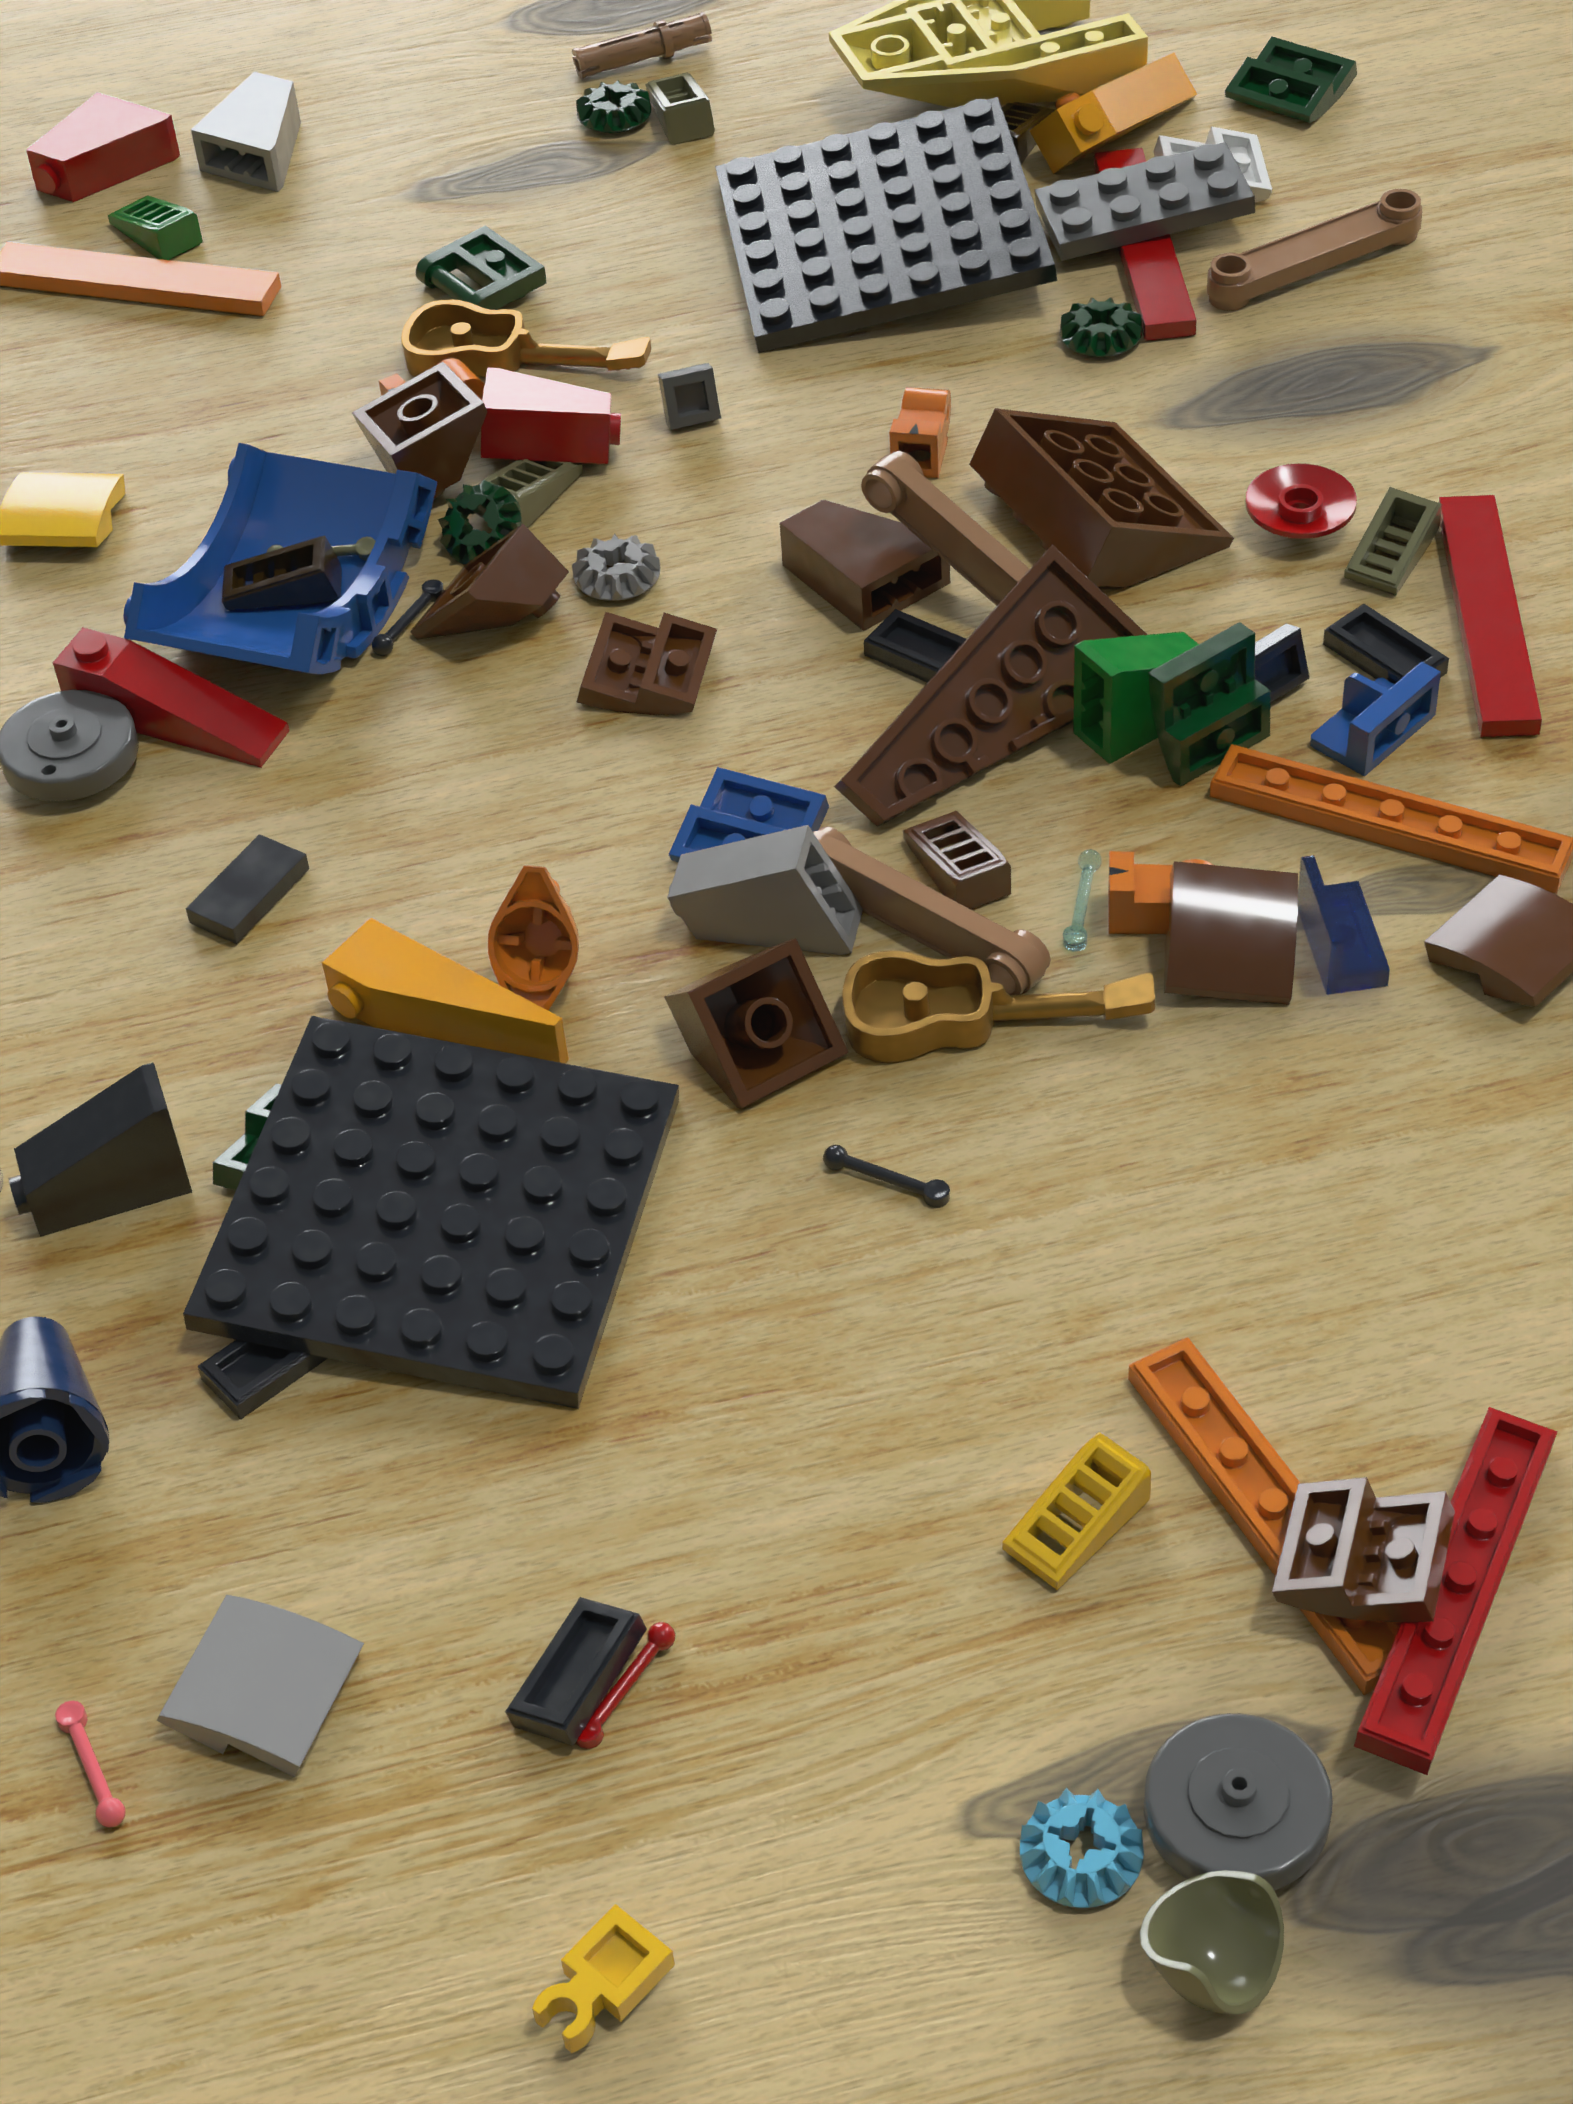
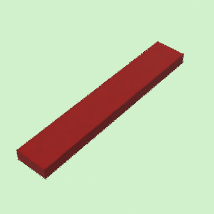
M1143 148L1094 153V169L1096 174L1108 168H1123L1147 162ZM1170 234L1118 247L1136 311L1141 314L1144 339L1149 341L1196 335V316Z
M1495 495L1439 497L1438 503L1442 504L1441 534L1480 737L1540 735L1542 717Z
M1491 1407L1488 1408L1451 1499L1455 1514L1434 1621L1401 1623L1358 1729L1354 1747L1428 1775L1558 1431Z

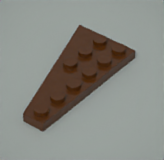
M1052 545L834 787L873 824L879 827L1073 722L1074 645L1084 640L1148 634Z

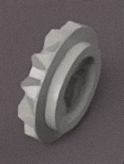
M614 533L611 540L602 541L593 538L590 548L577 550L576 562L572 564L573 578L576 586L591 597L611 601L629 599L644 593L656 583L660 575V560L656 556L653 544H641L637 535L625 540L619 539Z

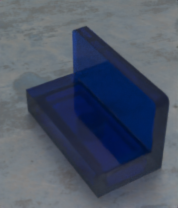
M1315 856L1301 857L1298 884V912L1326 995L1388 986L1390 968L1359 881L1324 885Z

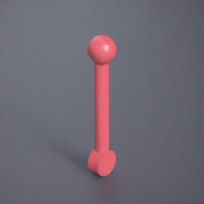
M67 1701L56 1710V1721L61 1731L70 1733L98 1801L96 1808L97 1821L104 1827H116L122 1823L125 1817V1806L119 1799L112 1797L84 1729L88 1720L84 1706L78 1701Z

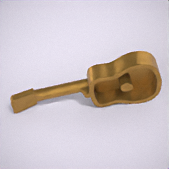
M439 300L421 306L407 320L401 336L407 370L413 377L436 366L441 361L451 358L459 359L476 376L486 377L487 368H500L516 372L522 363L607 368L608 371L629 370L631 368L639 369L646 364L652 349L649 337L613 344L611 348L537 343L532 339L529 331L525 329L523 316L520 312L511 309L490 310L460 300Z
M880 951L860 958L848 970L842 991L846 1032L852 1048L866 1059L886 1063L912 1059L939 1048H973L980 1046L989 1039L993 1021L1105 1015V1020L1149 1014L1155 1010L1153 974L1149 972L1103 985L1104 991L1009 995L1002 984L991 982L990 973L983 960L969 956L932 959L903 951Z

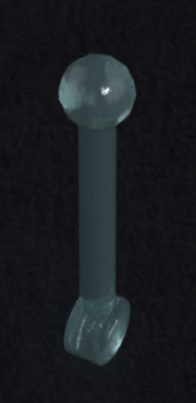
M1092 849L1081 852L1078 858V864L1082 869L1072 924L1063 931V945L1067 950L1073 952L1081 951L1087 945V931L1083 928L1093 874L1102 864L1100 854Z

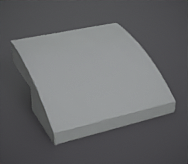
M226 1595L159 1714L157 1721L221 1754H224L229 1744L295 1777L364 1643L296 1613L247 1598Z

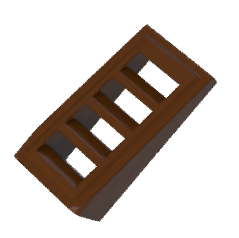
M958 811L903 830V839L944 896L969 909H973L1011 894V865L1003 854Z

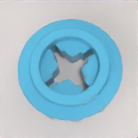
M1066 1788L1058 1799L1047 1804L1038 1801L1032 1817L1026 1825H1022L1020 1860L1023 1870L1031 1884L1041 1894L1056 1903L1075 1908H1092L1108 1904L1125 1894L1140 1874L1144 1856L1142 1829H1138L1131 1819L1126 1804L1116 1806L1105 1800L1099 1789L1089 1796L1073 1795ZM1085 1826H1089L1093 1834V1845L1102 1850L1088 1849L1084 1859H1079L1077 1869H1072L1070 1844L1062 1839L1075 1840L1079 1832L1084 1831Z

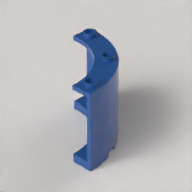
M238 443L236 456L229 465V483L222 503L211 527L197 550L186 563L170 576L153 583L134 582L132 596L128 598L124 607L123 618L126 626L124 638L305 673L326 674L341 669V660L343 658H357L372 643L373 638L383 629L394 611L409 580L408 574L402 572V568L410 547L421 548L432 510L437 481L415 472L397 470L395 474L271 453L249 444ZM320 536H326L331 546L356 544L359 539L366 536L372 537L376 541L367 561L360 559L358 555L337 556L342 567L341 597L338 600L315 604L226 610L222 603L224 566L264 554L272 545H281L284 548ZM246 581V585L253 584V581Z

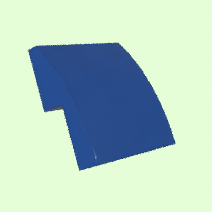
M717 767L700 807L690 805L669 852V857L672 861L679 862L681 854L809 825L812 831H818L829 809L826 795Z

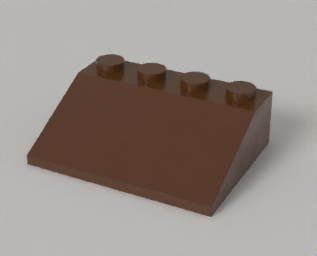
M995 408L969 463L985 481V488L1004 500L1013 510V517L1018 522L1028 526L1042 540L1041 546L1045 550L1052 545L1055 546L1098 588L1101 586H1131L1229 548L1234 540V537L1116 422Z

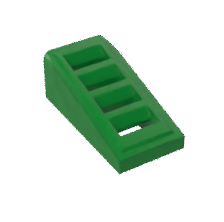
M147 195L108 215L111 225L157 259L170 260L203 242L196 213L186 207Z

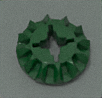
M620 80L608 85L600 82L599 88L585 89L584 96L576 100L577 118L580 123L589 129L603 133H620L637 127L648 119L652 110L648 91L639 89L637 83L623 85Z
M1112 297L1105 302H1098L1094 298H1090L1086 305L1074 303L1071 306L1070 312L1061 315L1060 337L1067 347L1080 354L1095 357L1121 354L1133 348L1142 336L1141 314L1132 311L1130 303L1115 304Z
M486 480L475 486L463 484V492L455 499H446L448 510L445 517L438 519L442 527L443 536L439 541L452 558L466 565L522 524L520 506L515 497L503 486L492 484ZM470 514L483 516L492 532L489 534L484 530L481 532L479 529H473L467 517Z

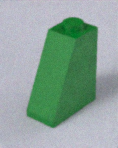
M1185 632L1084 640L1074 645L1073 733L1109 764L1157 739L1158 736L1151 708L1148 672L1199 644Z

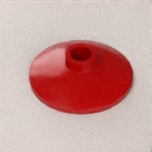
M1298 463L1277 466L1258 475L1247 488L1245 505L1251 519L1266 531L1288 538L1310 539L1332 534L1346 526L1355 514L1357 496L1352 484L1339 473L1318 465Z

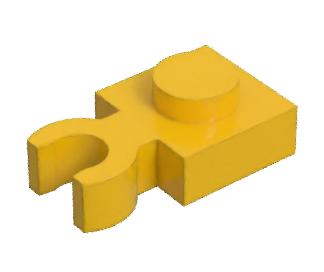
M614 1904L561 1959L564 1974L571 1980L568 1983H558L549 1986L538 1995L532 2007L535 2022L543 2028L560 2012L568 2011L574 2013L577 2016L562 2032L565 2048L571 2053L579 2051L593 2037L596 2027L595 2017L604 2008L619 2021H622L675 1966L673 1951L618 1905Z

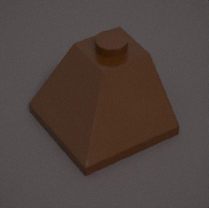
M441 362L355 410L352 414L386 471L395 474L397 470L415 472L437 481L435 499L446 488L461 480L488 411L484 402L444 362Z
M521 524L468 562L412 628L410 633L419 640L513 626L531 613L536 618H540L559 600L561 595L555 589L569 571L524 524Z
M796 938L718 969L664 996L690 1053L737 1108H743L849 1053Z

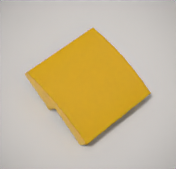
M21 472L9 487L0 506V546L98 547L113 531L111 509L126 494L124 474Z

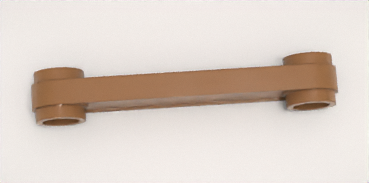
M1389 190L1381 196L1380 201L1240 254H1220L1213 258L1211 267L1208 269L1207 294L1209 295V302L1220 310H1239L1248 304L1249 299L1386 246L1408 245L1416 240L1421 229V198L1411 190Z
M896 451L890 455H885L867 471V474L862 479V492L873 508L895 516L996 606L1029 570L1023 562L927 480L918 462L909 454Z
M825 826L821 827L818 831H813L863 908L862 912L949 959L969 956L983 960L990 973L991 982L1002 984L1009 995L1025 994L1044 976L1051 962L1050 953L1045 944L1033 933L1023 929L1015 930L1014 932L852 847L849 840L832 827Z

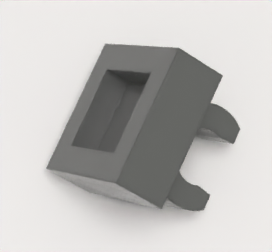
M709 363L658 374L666 424L671 430L721 419L714 372Z

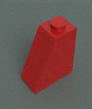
M99 92L95 93L26 149L36 190L71 202H76L175 161L180 156L171 114Z
M487 368L482 401L488 412L481 427V458L608 464L610 445H620L621 413H611V393L500 368Z

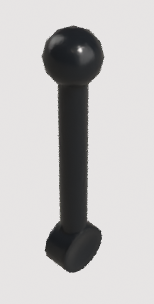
M433 579L422 584V595L385 634H379L373 638L372 649L376 654L386 656L391 653L393 641L430 602H435L444 591L443 583Z
M831 1145L824 1151L823 1161L832 1170H839L845 1167L923 1195L925 1203L930 1207L940 1208L949 1202L950 1187L943 1180L935 1179L927 1183L850 1156L846 1149L840 1145Z

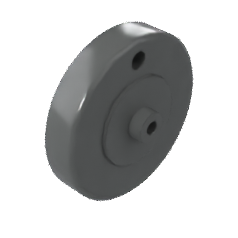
M66 690L39 697L12 714L0 730V766L5 779L21 794L44 801L76 800L91 796L108 788L130 769L136 759L139 748L133 718L126 706L115 698L89 690Z
M1241 1713L1207 1716L1195 1720L1174 1732L1161 1745L1151 1761L1146 1776L1144 1794V1816L1147 1830L1161 1857L1170 1867L1186 1879L1207 1872L1223 1870L1241 1871L1262 1877L1276 1890L1292 1883L1311 1868L1321 1854L1328 1838L1333 1799L1326 1769L1314 1750L1301 1737L1277 1722Z

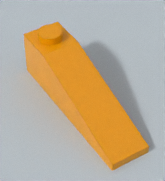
M1173 52L1061 106L1032 128L1030 133L1054 174L1192 99L1197 93Z
M373 918L367 920L322 962L328 987V999L332 1006L346 1018H357L374 1028L554 1062L566 1063L569 1060L561 1017Z

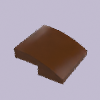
M605 612L576 702L616 712L648 715H674L693 712L717 629L665 612L663 613L659 628Z
M1174 861L1170 873L1169 929L1165 939L1164 993L1289 1005L1292 999L1296 954L1298 873Z
M1498 875L1424 941L1429 962L1479 974L1484 995L1536 1007L1573 973V903L1530 883Z
M1367 1477L1298 1484L1272 1589L1276 1601L1306 1611L1355 1620L1377 1622L1434 1621L1455 1514L1447 1492L1376 1497Z

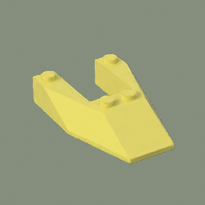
M895 0L829 32V42L863 89L950 108L963 106L975 99L987 100L998 97L1000 105H1006L1007 103L1056 102L1058 98L1074 92L1082 96L1095 88L1147 65L1148 36L1129 13L1044 35L1039 34L1038 31L1052 27L1063 28L1071 25L1072 22L1090 18V0Z

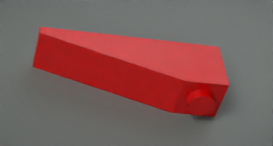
M82 627L52 662L61 691L89 690L117 699L130 711L136 732L139 734L262 768L290 731L288 723L125 638Z

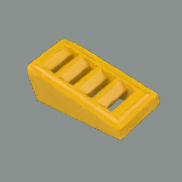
M1100 1432L1096 1433L1074 1455L1002 1541V1550L1058 1590L1150 1500L1151 1470L1145 1463ZM1085 1492L1102 1506L1097 1510L1079 1496ZM1063 1512L1082 1526L1083 1529L1078 1533L1059 1519L1058 1516ZM1044 1532L1065 1547L1066 1550L1060 1556L1036 1537Z

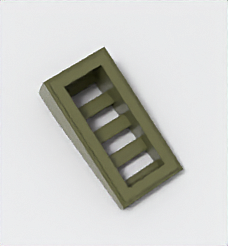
M686 72L649 81L645 84L651 104L671 144L676 145L714 134L715 128L710 100L690 73Z
M525 459L511 463L484 480L503 486L515 497L520 506L522 524L528 528L581 475L583 469L582 463Z
M1389 487L1344 571V578L1397 595L1440 527L1442 504ZM1395 523L1413 529L1414 532L1410 533L1392 526ZM1389 537L1407 543V545L1404 547L1386 541L1384 538ZM1380 550L1400 558L1396 561L1375 554V551ZM1367 563H1370L1391 570L1393 572L1390 575L1366 567Z

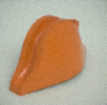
M525 865L491 923L488 933V955L500 986L549 1011L571 976L578 960L579 934L571 909L560 894V886L557 881L552 879L547 868Z

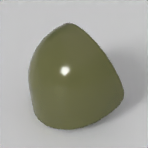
M1223 1870L1207 1872L1175 1885L1150 1907L1143 1919L1140 1930L1141 1946L1170 1987L1190 2003L1220 2014L1237 2015L1247 2013L1262 2002L1276 1980L1284 1947L1282 1910L1273 1887L1262 1877L1241 1871Z

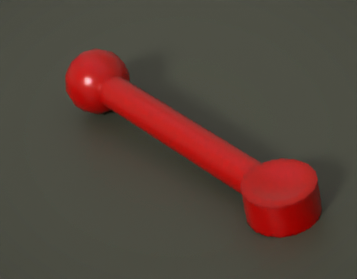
M654 1623L649 1628L647 1644L594 1712L576 1741L579 1747L592 1749L602 1742L604 1736L602 1725L657 1653L668 1650L673 1646L676 1633L668 1623Z

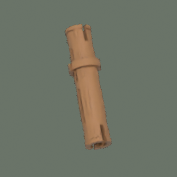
M701 12L688 18L668 23L665 20L656 21L653 27L642 31L625 34L589 46L572 49V54L574 56L573 62L580 79L599 72L616 69L661 55L663 59L673 57L675 51L711 42L712 36L710 34H712L706 14Z

